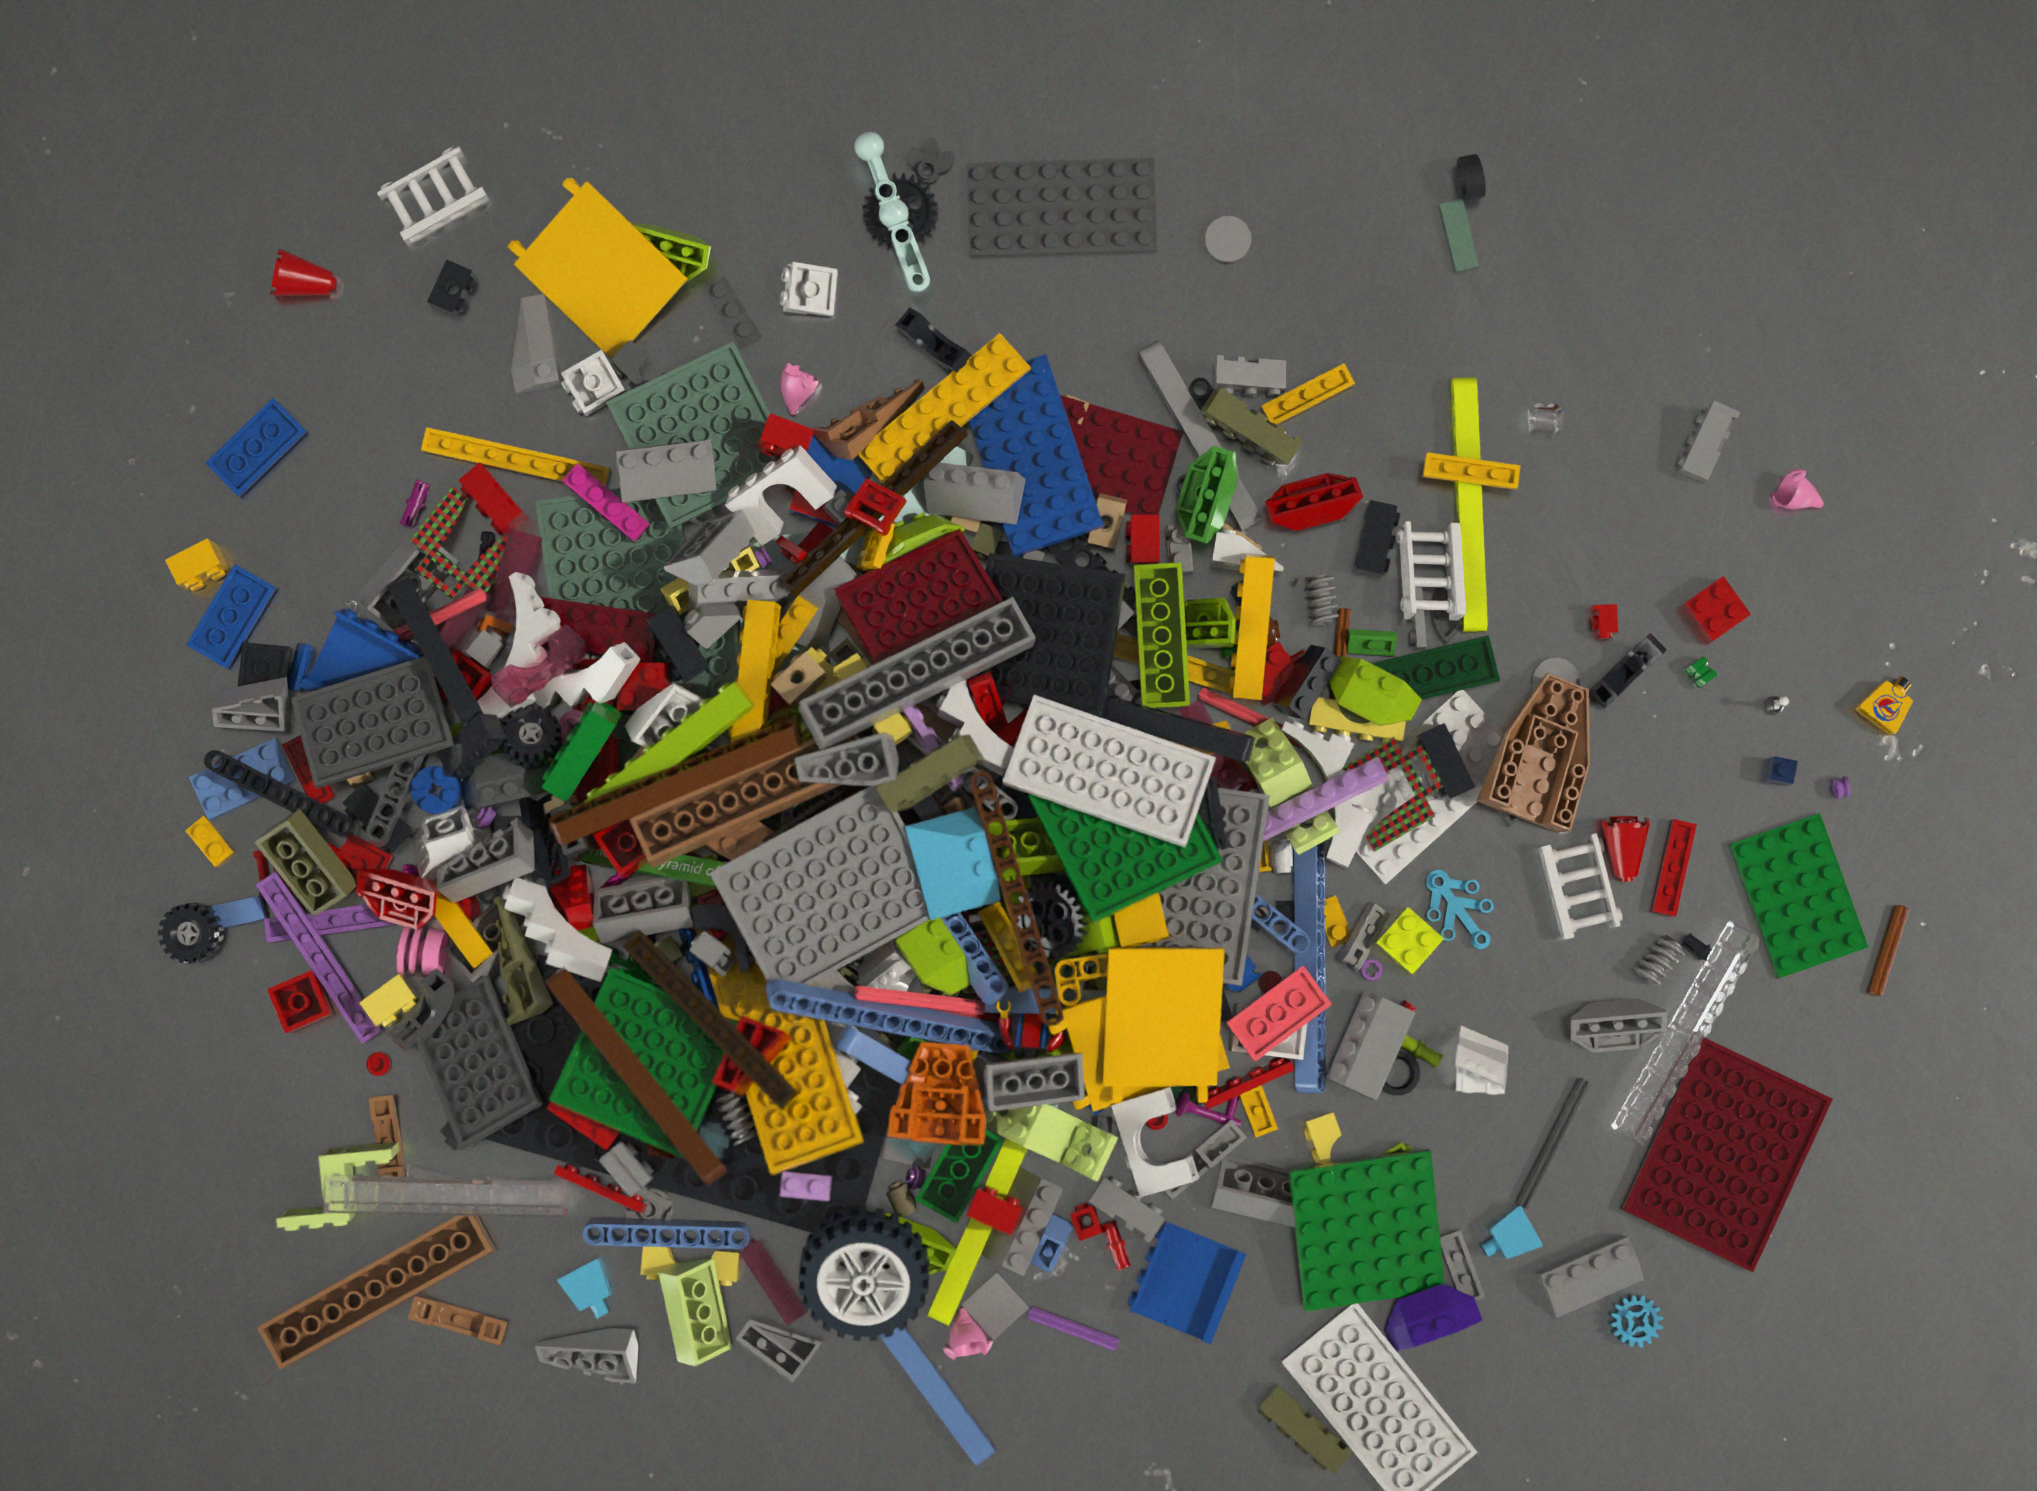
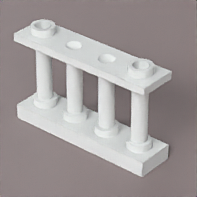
M459 147L445 150L441 157L394 183L388 182L380 188L381 190L377 192L382 201L390 200L405 226L400 234L407 245L414 243L489 201L482 187L477 189V187L473 186L459 162V159L464 157ZM448 165H451L466 191L465 196L459 200L453 199L438 172ZM428 176L431 177L446 203L445 207L439 211L432 209L417 183ZM407 188L411 189L425 214L424 219L418 223L411 220L397 195Z
M1406 521L1399 527L1396 534L1397 543H1400L1403 590L1401 610L1404 612V619H1410L1417 613L1416 610H1446L1449 613V620H1460L1466 615L1460 523H1450L1443 529L1442 533L1411 532V522ZM1412 541L1442 542L1445 547L1444 555L1413 554ZM1413 564L1443 565L1446 567V577H1414ZM1415 587H1445L1448 592L1447 601L1416 600Z
M1597 833L1589 835L1590 843L1558 851L1552 849L1551 845L1538 848L1562 940L1573 938V932H1576V929L1611 921L1612 928L1621 926L1622 913L1620 908L1615 906L1602 852L1605 851L1602 838H1598ZM1593 852L1596 866L1564 874L1557 871L1556 863L1559 860ZM1599 875L1602 889L1570 897L1563 894L1561 886H1564V883ZM1605 898L1608 912L1576 920L1569 918L1567 909H1570V906Z

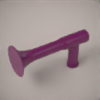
M1185 1092L1180 1096L1176 1104L1178 1109L1176 1110V1115L1182 1116L1183 1113H1194L1222 1125H1225L1232 1119L1240 1127L1241 1120L1234 1118L1240 1097L1237 1096L1230 1099L1226 1113L1223 1114L1194 1104L1189 1100L1188 1093Z

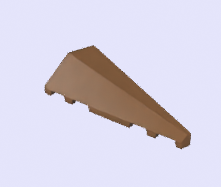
M915 379L913 384L904 390L900 387L894 389V395L883 398L880 396L850 410V414L841 420L833 418L830 420L831 425L824 428H819L818 426L813 428V435L834 457L853 460L873 440L874 436L883 430L924 389L923 381Z

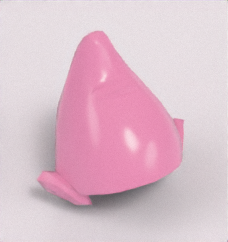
M787 363L782 370L780 389L789 414L795 415L800 405L815 392L819 379L811 374L799 371L800 366H792L790 363Z
M1802 469L1790 470V473L1784 477L1778 487L1777 492H1772L1773 501L1777 508L1780 506L1792 510L1809 507L1822 508L1824 503L1815 487L1804 477L1806 471Z
M959 1308L951 1329L949 1347L946 1346L943 1350L952 1360H955V1357L982 1353L985 1356L992 1347L993 1341H987L984 1332L970 1317L966 1309Z

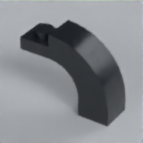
M910 307L895 324L913 344L950 372L954 371L957 373L972 356L967 349L949 340L921 313Z
M1651 633L1648 634L1589 690V694L1605 709L1642 672L1663 655L1667 649Z
M716 904L692 906L695 930L699 933L713 930L728 932L736 945L739 972L743 974L752 973V966H755V958L752 952H750V948L729 909Z

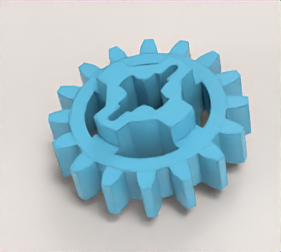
M1635 1295L1630 1296V1301L1624 1297L1621 1298L1623 1305L1615 1304L1614 1306L1618 1311L1617 1313L1610 1314L1615 1318V1321L1611 1322L1610 1325L1617 1327L1613 1334L1616 1336L1621 1334L1622 1336L1619 1341L1622 1343L1628 1339V1346L1633 1347L1635 1342H1637L1640 1348L1643 1347V1341L1652 1344L1651 1337H1659L1656 1330L1663 1329V1326L1658 1324V1321L1662 1320L1663 1316L1656 1314L1660 1308L1658 1306L1652 1307L1654 1301L1651 1299L1645 1302V1296L1640 1295L1638 1300ZM1633 1305H1642L1637 1310L1631 1311L1628 1309ZM1649 1314L1652 1317V1325L1648 1323ZM1622 1316L1625 1318L1626 1323L1624 1328L1621 1324ZM1634 1316L1640 1317L1641 1324L1639 1326L1634 1325L1632 1320ZM1643 1331L1646 1333L1640 1337H1632L1636 1332Z

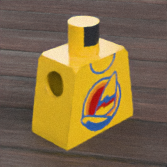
M1900 676L1894 685L1887 680L1883 681L1857 704L1854 709L1888 735H1894L1899 730L1913 702L1905 694L1912 683L1903 676Z

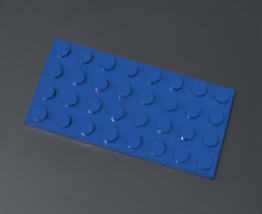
M1046 354L1027 360L1026 363L1031 367V370L969 420L984 468L1018 472L1026 479L1017 525L1003 523L1014 557L1104 527Z

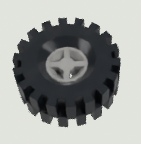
M527 705L528 709L523 710V707H520L517 713L512 710L509 713V719L505 717L503 720L502 729L506 740L501 744L504 754L507 753V758L510 761L514 759L515 765L520 766L521 763H524V768L530 769V764H534L535 768H540L541 762L544 765L549 764V757L554 760L556 751L558 752L561 748L560 723L558 724L557 717L555 715L552 717V713L548 709L543 712L542 706H537V709H533V705Z
M198 902L181 904L171 908V911L164 914L166 919L161 920L159 924L163 926V929L158 930V935H162L163 940H159V943L166 946L163 951L165 954L171 953L170 958L172 960L179 959V963L188 964L200 962L212 957L215 954L213 951L219 950L221 945L217 943L223 941V936L219 935V931H224L223 925L218 926L217 922L221 921L219 916H213L215 911L212 908L206 909L208 905H198Z

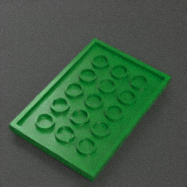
M1820 813L1729 844L1777 979L1869 948Z

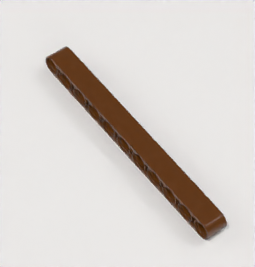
M792 719L784 720L560 812L549 819V824L559 844H566L799 748L803 741L795 721Z
M978 771L970 780L972 794L986 833L995 870L1040 1018L1045 1025L1054 1026L1059 1024L1063 1018L1061 1004L992 777L985 771ZM979 776L985 777L988 781V786L984 789H979L975 786L974 781ZM990 799L994 802L995 809L992 812H985L982 809L981 804L984 800ZM993 822L999 823L1002 827L1001 834L992 835L989 832V825ZM1003 845L1008 848L1009 855L1007 858L1001 859L997 857L996 848ZM1005 869L1015 871L1016 878L1013 882L1004 880L1003 871ZM1019 892L1023 896V901L1020 905H1013L1010 902L1011 893ZM1020 915H1026L1029 918L1030 925L1028 928L1022 929L1017 925V918ZM1027 938H1032L1036 941L1037 948L1035 951L1028 952L1025 950L1024 941ZM1038 961L1043 964L1044 971L1041 975H1034L1032 973L1031 965L1033 962ZM1041 985H1047L1051 989V995L1047 999L1041 998L1038 994V988ZM1049 1008H1054L1058 1012V1018L1054 1022H1049L1045 1018V1012Z
M563 966L544 982L703 1182L709 1186L727 1172L724 1165L568 970Z

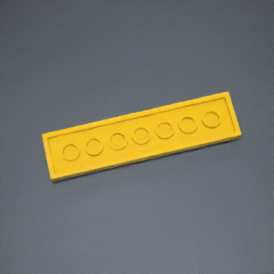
M999 333L967 360L966 365L957 373L954 371L875 435L873 440L857 456L882 484L885 483L947 423L953 420L962 427L1029 372L1031 367Z

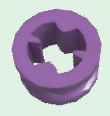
M760 546L759 551H752L763 569L766 568L767 564H773L763 546Z
M1846 776L1842 777L1841 780L1833 778V789L1836 798L1840 799L1843 795L1846 798L1850 797L1851 791L1848 778Z
M1374 959L1366 960L1360 969L1363 978L1370 981L1377 980L1383 971L1380 962ZM1369 963L1375 964L1374 967L1377 966L1378 972L1374 973V977L1368 976L1370 973L1366 974L1365 968L1369 967Z

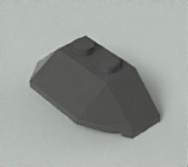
M504 752L487 756L485 761L472 770L471 774L464 778L461 783L465 809L489 806L546 792L542 788L545 783L542 777L549 764L544 765L541 762L540 768H535L534 764H530V769L524 768V763H521L520 766L515 765L514 759L510 761L507 758V753L504 754Z

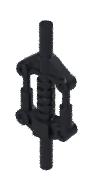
M843 784L837 789L833 788L817 795L820 797L818 802L815 801L807 809H803L802 813H797V816H794V809L802 803H807L814 797L781 811V827L762 839V843L812 818L817 813L823 812V810L828 809V806L832 807L843 801L842 796L859 785Z

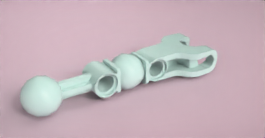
M863 132L855 140V152L858 157L867 161L876 184L875 196L881 201L879 202V218L888 227V231H892L891 240L907 286L911 291L921 292L929 285L930 277L913 232L907 226L909 224L907 221L909 216L908 208L900 200L899 195L896 196V186L889 180L883 165L881 155L884 151V141L876 132ZM889 185L892 188V195L887 198L882 197L879 193L880 186ZM900 229L907 231L908 240L906 242L897 241L895 238L896 231ZM913 275H921L923 283L916 285L912 280Z

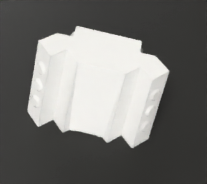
M462 805L444 813L423 818L424 821L421 823V827L417 828L412 837L419 877L434 882L439 868L461 854L466 856L471 852L473 846L479 842L484 844L493 838L490 825L488 828L477 826L478 820L475 818L479 812L478 810L467 812Z
M896 938L863 955V963L860 966H855L859 975L857 983L860 986L907 992L916 974L896 945Z
M1461 1026L1455 1064L1456 1091L1504 1094L1507 1079L1508 1045Z

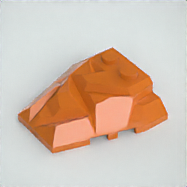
M921 1042L909 1068L910 1073L907 1080L900 1089L899 1098L890 1111L888 1137L923 1143L963 1146L968 1144L983 1145L986 1116L970 1046Z

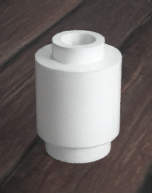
M1288 839L1274 840V845H1269L1273 874L1292 873V867H1294L1292 845L1288 844Z

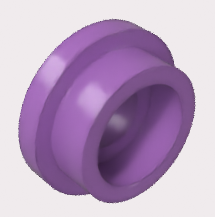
M489 805L486 809L482 807L475 818L478 820V827H489L496 815V812L492 810V806Z
M916 1165L908 1170L906 1183H908L910 1189L922 1188L926 1177L925 1170Z

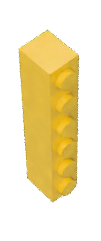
M1246 553L1245 559H1240L1239 573H1243L1244 576L1243 583H1238L1237 597H1242L1241 606H1236L1235 619L1239 621V630H1235L1234 644H1237V652L1232 653L1231 667L1235 668L1234 677L1229 678V691H1233V698L1262 700L1275 562L1274 555Z
M747 600V606L743 608L742 617L745 620L744 630L740 632L742 650L737 657L739 675L735 678L734 682L740 685L756 707L729 728L731 742L767 728L781 606L773 601Z

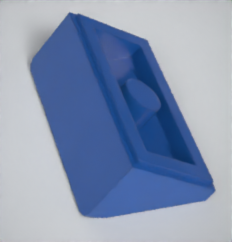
M298 643L296 645L287 680L289 690L301 693L304 690L300 685L303 678L308 675L314 647L309 644Z

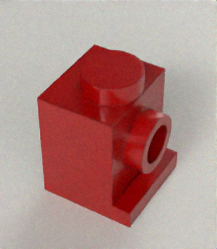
M1617 604L1593 605L1590 607V612H1595V616L1591 617L1592 630H1596L1598 639H1612V635L1618 633Z
M1088 1203L1074 1207L1075 1212L1071 1213L1070 1217L1079 1241L1104 1233L1094 1205L1089 1207ZM1085 1216L1091 1218L1090 1225L1084 1224L1083 1219Z

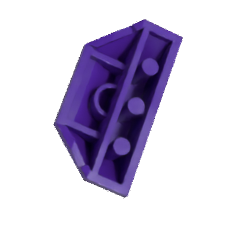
M1440 1284L1398 1299L1384 1331L1388 1342L1396 1351H1400L1454 1334L1483 1321L1475 1297L1448 1285Z

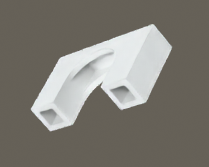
M801 445L794 450L788 449L782 454L781 459L776 462H769L762 472L752 474L742 486L736 485L728 492L725 506L731 512L743 510L756 533L754 537L762 546L780 534L784 523L769 507L763 497V491L767 487L774 484L792 486L804 496L815 510L834 497L837 488L836 484Z
M1171 1087L1111 1105L1113 1109L1111 1110V1116L1114 1123H1117L1120 1132L1118 1133L1119 1142L1125 1148L1127 1154L1125 1157L1126 1164L1132 1170L1134 1176L1133 1186L1135 1191L1139 1192L1140 1197L1188 1184L1199 1179L1192 1156L1168 1163H1160L1150 1159L1141 1147L1140 1133L1144 1124L1151 1118L1178 1110Z

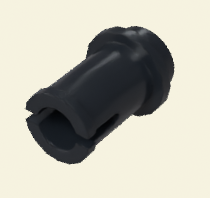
M1689 933L1681 943L1682 946L1696 954L1698 960L1706 961L1713 951L1710 948V944H1704L1693 936L1692 933Z

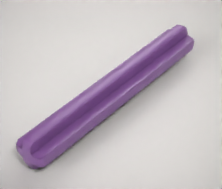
M1035 1307L1030 1308L1027 1316L1029 1320L1111 1350H1116L1119 1343L1117 1337Z

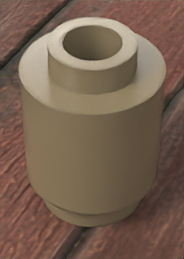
M899 1180L888 1186L889 1191L886 1192V1195L895 1214L898 1213L900 1217H905L917 1210L915 1205L917 1202L906 1182L902 1183Z

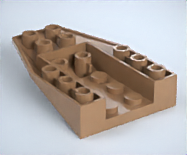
M1546 673L1506 731L1476 801L1557 833L1571 831L1590 766L1589 689Z

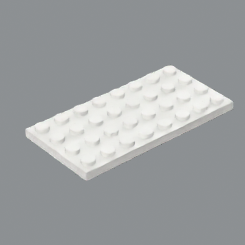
M1464 690L1457 691L1399 744L1403 755L1417 748L1415 744L1418 741L1416 736L1445 723L1475 788L1448 801L1445 797L1441 798L1437 790L1426 796L1435 817L1373 852L1366 835L1392 811L1415 797L1400 765L1386 772L1389 778L1388 781L1357 795L1351 805L1353 807H1356L1357 804L1369 809L1368 814L1373 816L1356 850V854L1385 885L1477 802V797L1505 736ZM1417 755L1409 761L1424 790L1433 785L1434 783L1420 756ZM1331 808L1327 812L1334 820L1333 808Z
M1034 695L1002 784L1185 847L1216 757Z
M1359 1304L1349 1305L1281 1361L1385 1491H1432L1478 1453Z

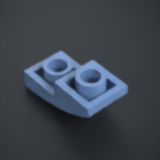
M262 895L212 906V909L215 911L214 917L219 916L221 919L217 924L218 926L223 925V928L267 918Z

